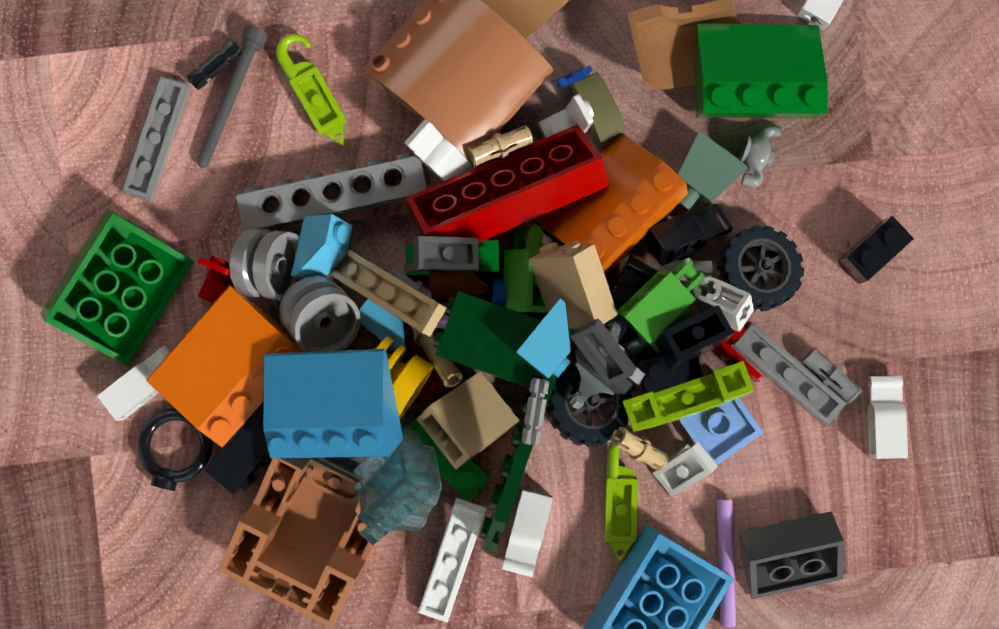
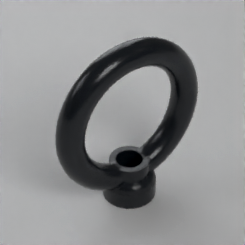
M175 408L161 411L149 419L144 425L138 440L140 461L147 472L153 476L150 485L170 491H175L177 483L194 478L206 467L213 447L212 440L195 428ZM170 421L188 423L196 430L200 439V450L197 458L190 466L182 470L175 471L159 466L151 453V440L155 431L161 425Z

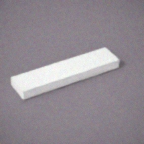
M456 498L418 613L448 623L487 509L486 507Z

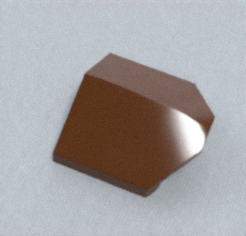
M429 271L432 299H448L450 296L456 298L458 291L471 296L489 292V285L481 281L475 271Z

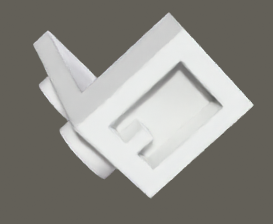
M580 94L572 97L566 109L538 122L537 127L543 139L577 124L585 134L594 122V112L587 100L583 101Z

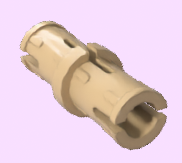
M524 125L502 135L500 133L494 134L492 139L470 146L467 150L472 164L478 166L493 158L500 157L502 159L507 157L509 152L533 144V138L529 128Z
M619 427V431L616 429L613 432L611 443L630 454L629 457L634 461L644 462L656 471H661V468L664 469L668 464V454L652 446L647 438L638 437L624 427Z

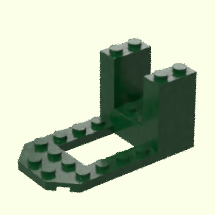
M460 291L457 292L456 298L450 296L446 304L447 309L443 314L449 317L445 329L438 328L432 347L438 348L436 355L529 389L532 378L546 379L549 381L548 394H545L544 398L547 400V407L557 377L552 374L547 379L516 353L542 320ZM568 329L570 341L573 331ZM528 394L526 395V398H525V401H524V404H523V407H522V410H521L522 414H525V415H526V408H527L528 397H531V395H528ZM524 422L523 425L516 424L511 438V446L515 447L513 454H506L500 470L502 472L500 478L504 479L502 485L495 484L489 510L493 512L491 518L485 516L478 538L483 539L482 548L495 552L500 540L498 538L499 532L503 533L533 445L522 443L523 429H526Z

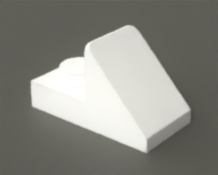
M696 442L693 445L687 444L669 458L668 464L664 469L661 468V471L655 470L653 475L670 496L674 497L711 474L718 466L699 442Z

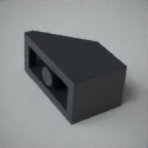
M663 356L635 362L636 368L645 374L640 382L642 393L675 386L703 377L698 357L671 370Z

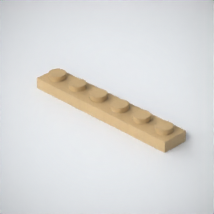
M350 249L347 250L346 256L329 273L334 278L431 337L447 309Z

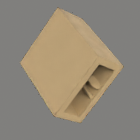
M574 241L558 246L557 243H550L539 249L540 253L529 259L547 313H549L559 299L566 303L568 329H576L598 318L605 324L618 315L595 244L581 245L579 241Z
M480 371L431 404L417 418V421L452 466L458 469L504 435L519 419L500 397L491 382Z

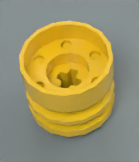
M387 336L374 349L386 350L400 420L424 387L434 369V365L419 355L413 356L406 364L403 363L402 359L405 355L406 347L400 345L391 355L390 353L396 340Z

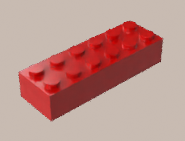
M577 124L509 153L507 157L495 159L406 197V201L421 236L478 238L479 244L493 236L509 231L523 223L609 187L602 156Z

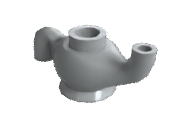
M767 126L762 128L753 138L749 135L746 136L738 159L748 166L749 173L743 175L741 185L755 188L762 183V170L764 167H771L776 155V150L771 149L769 137H779L782 127Z

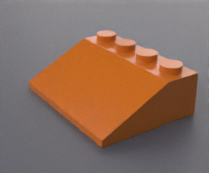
M620 133L600 153L603 158L609 187L535 219L561 246L574 241H579L581 245L595 244L605 276L648 234L651 227L656 226L688 195L687 184L683 178L665 162L623 133Z
M229 285L146 378V381L195 428L223 447L264 401V356L270 353L304 351L299 348L283 326Z

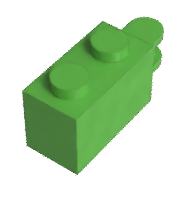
M538 225L517 227L514 233V249L504 250L503 280L506 286V298L503 307L523 314L547 313L529 261L530 258L539 254V249L543 247V232Z
M690 258L684 259L672 271L661 268L617 311L624 322L643 341L649 344L653 341L656 342L660 334L667 330V327L675 319L684 317L691 309L690 304L695 298L690 291L703 279L704 273L701 270L697 271L692 266L693 261ZM682 275L687 278L683 284L678 280Z

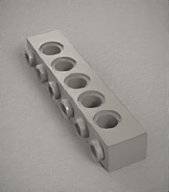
M412 152L399 154L395 156V161L386 163L383 162V159L368 161L363 168L353 169V166L339 167L335 169V174L323 176L322 172L311 173L304 176L305 180L294 183L292 179L279 180L274 182V187L262 189V186L247 187L243 189V194L236 195L243 232L251 228L271 231L303 224L304 217L325 214L339 216L404 202L406 197L427 189L422 162L418 156H414ZM392 172H398L402 175L401 183L395 187H390L385 183L387 175ZM360 179H369L371 181V188L368 192H356L355 186ZM332 185L339 186L341 189L339 197L335 200L326 199L325 192L327 188ZM300 192H308L310 194L309 203L303 207L296 206V196ZM277 198L279 200L278 210L274 213H266V202L269 199Z

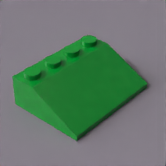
M696 24V118L817 119L828 114V80L819 25Z
M107 208L40 314L45 322L128 366L194 261Z

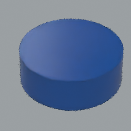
M489 278L486 282L489 285V292L484 294L485 300L504 306L506 286L503 278Z

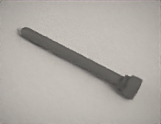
M245 25L241 38L243 41L241 45L244 47L197 159V164L201 168H206L209 165L255 51L259 52L260 47H264L268 38L266 33Z

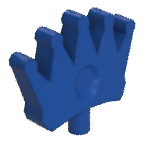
M591 65L552 81L554 86L564 87L587 77L593 70Z

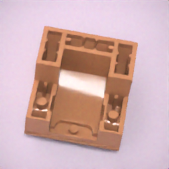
M424 0L363 68L382 91L415 114L421 122L426 119L433 124L440 134L453 144L470 163L472 162L467 148L492 139V135L497 134L554 70L546 59L514 27L481 0Z
M272 458L256 498L240 519L218 571L332 628L356 584L399 494L327 458Z

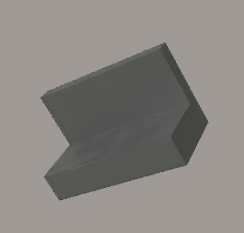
M413 237L414 263L404 265V271L408 272L479 270L478 238Z

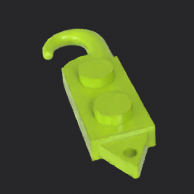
M292 33L284 36L279 41L276 49V56L280 66L319 135H325L343 146L345 123L347 120L318 68L311 62H300L294 65L287 52L288 46L293 42H300L305 47H310V42L301 34ZM341 135V139H336V136Z
M610 443L607 450L604 541L609 542L618 561L621 562L632 543L637 542L638 478L632 469L619 466L620 448ZM622 550L623 553L621 555H618L617 551Z

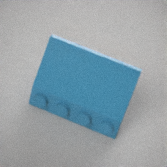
M365 349L266 354L264 356L263 429L270 458L389 457L403 440L386 350Z
M646 524L637 538V542L634 543L583 629H704L734 578Z

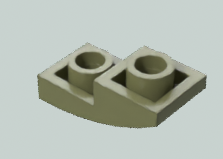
M599 72L592 73L570 84L574 96L580 94L582 100H587L593 109L594 122L590 128L595 142L601 143L626 131L614 98Z

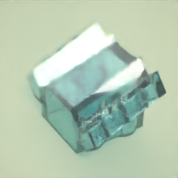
M409 425L401 429L403 440L389 457H366L365 461L352 471L361 479L354 486L358 491L361 508L360 514L357 517L367 525L359 534L372 545L391 531L408 530L420 532L427 522L432 507L437 504L442 490L435 447L423 445L422 436Z

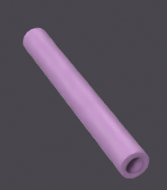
M717 499L718 566L720 570L734 578L720 602V626L735 627L732 499Z

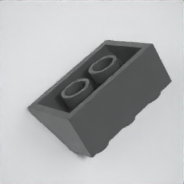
M831 511L812 514L808 517L790 521L784 520L763 527H753L739 532L740 553L751 599L843 579L844 539Z

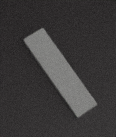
M159 76L121 189L122 193L153 202L191 90L189 84Z
M750 322L745 327V332L735 342H732L730 346L816 420L827 427L847 402L828 386L826 387L820 379L758 326Z

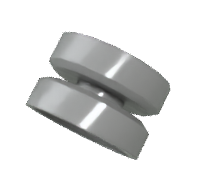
M257 228L244 231L237 238L233 246L229 263L230 276L235 289L244 296L282 301L287 290L294 283L300 281L291 276L299 236L286 231H270Z
M318 275L305 277L294 283L284 294L279 306V319L285 331L304 352L345 350L356 338L360 328V312L356 303L345 294L339 285L327 277Z

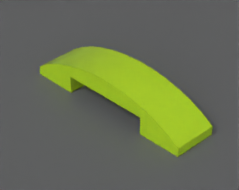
M744 361L715 370L710 375L656 393L652 391L625 400L623 405L632 430L636 432L704 412L748 395L755 390Z

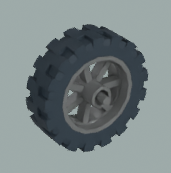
M760 225L742 230L726 243V246L722 248L719 254L721 259L717 261V270H720L718 280L750 293L754 311L760 309L761 312L769 311L790 300L795 295V291L801 287L802 282L800 278L804 276V268L801 267L803 258L801 253H797L795 242L793 240L789 241L786 238L788 235L784 232H776L770 226L760 228ZM758 248V260L748 249ZM765 251L768 252L773 257V259L765 257ZM742 256L746 258L751 266H741ZM774 263H777L779 272L772 270ZM743 273H748V276L751 278L750 281L745 278ZM767 276L778 280L774 288H771ZM758 279L761 280L764 289L754 286Z
M574 363L557 377L548 406L546 407L547 414L551 416L553 428H557L561 432L559 435L565 440L570 439L573 441V444L579 446L582 444L587 445V447H593L598 444L602 445L611 440V436L616 429L619 431V427L625 428L629 420L623 401L633 398L632 393L627 391L625 394H607L608 398L600 399L597 393L589 397L579 410L577 409L571 413L568 407V399L571 396L569 392L576 384L578 387L580 385V373L575 365L576 363ZM610 403L611 411L609 416L598 406ZM581 412L586 414V425L580 423L575 418ZM593 412L605 422L592 426Z

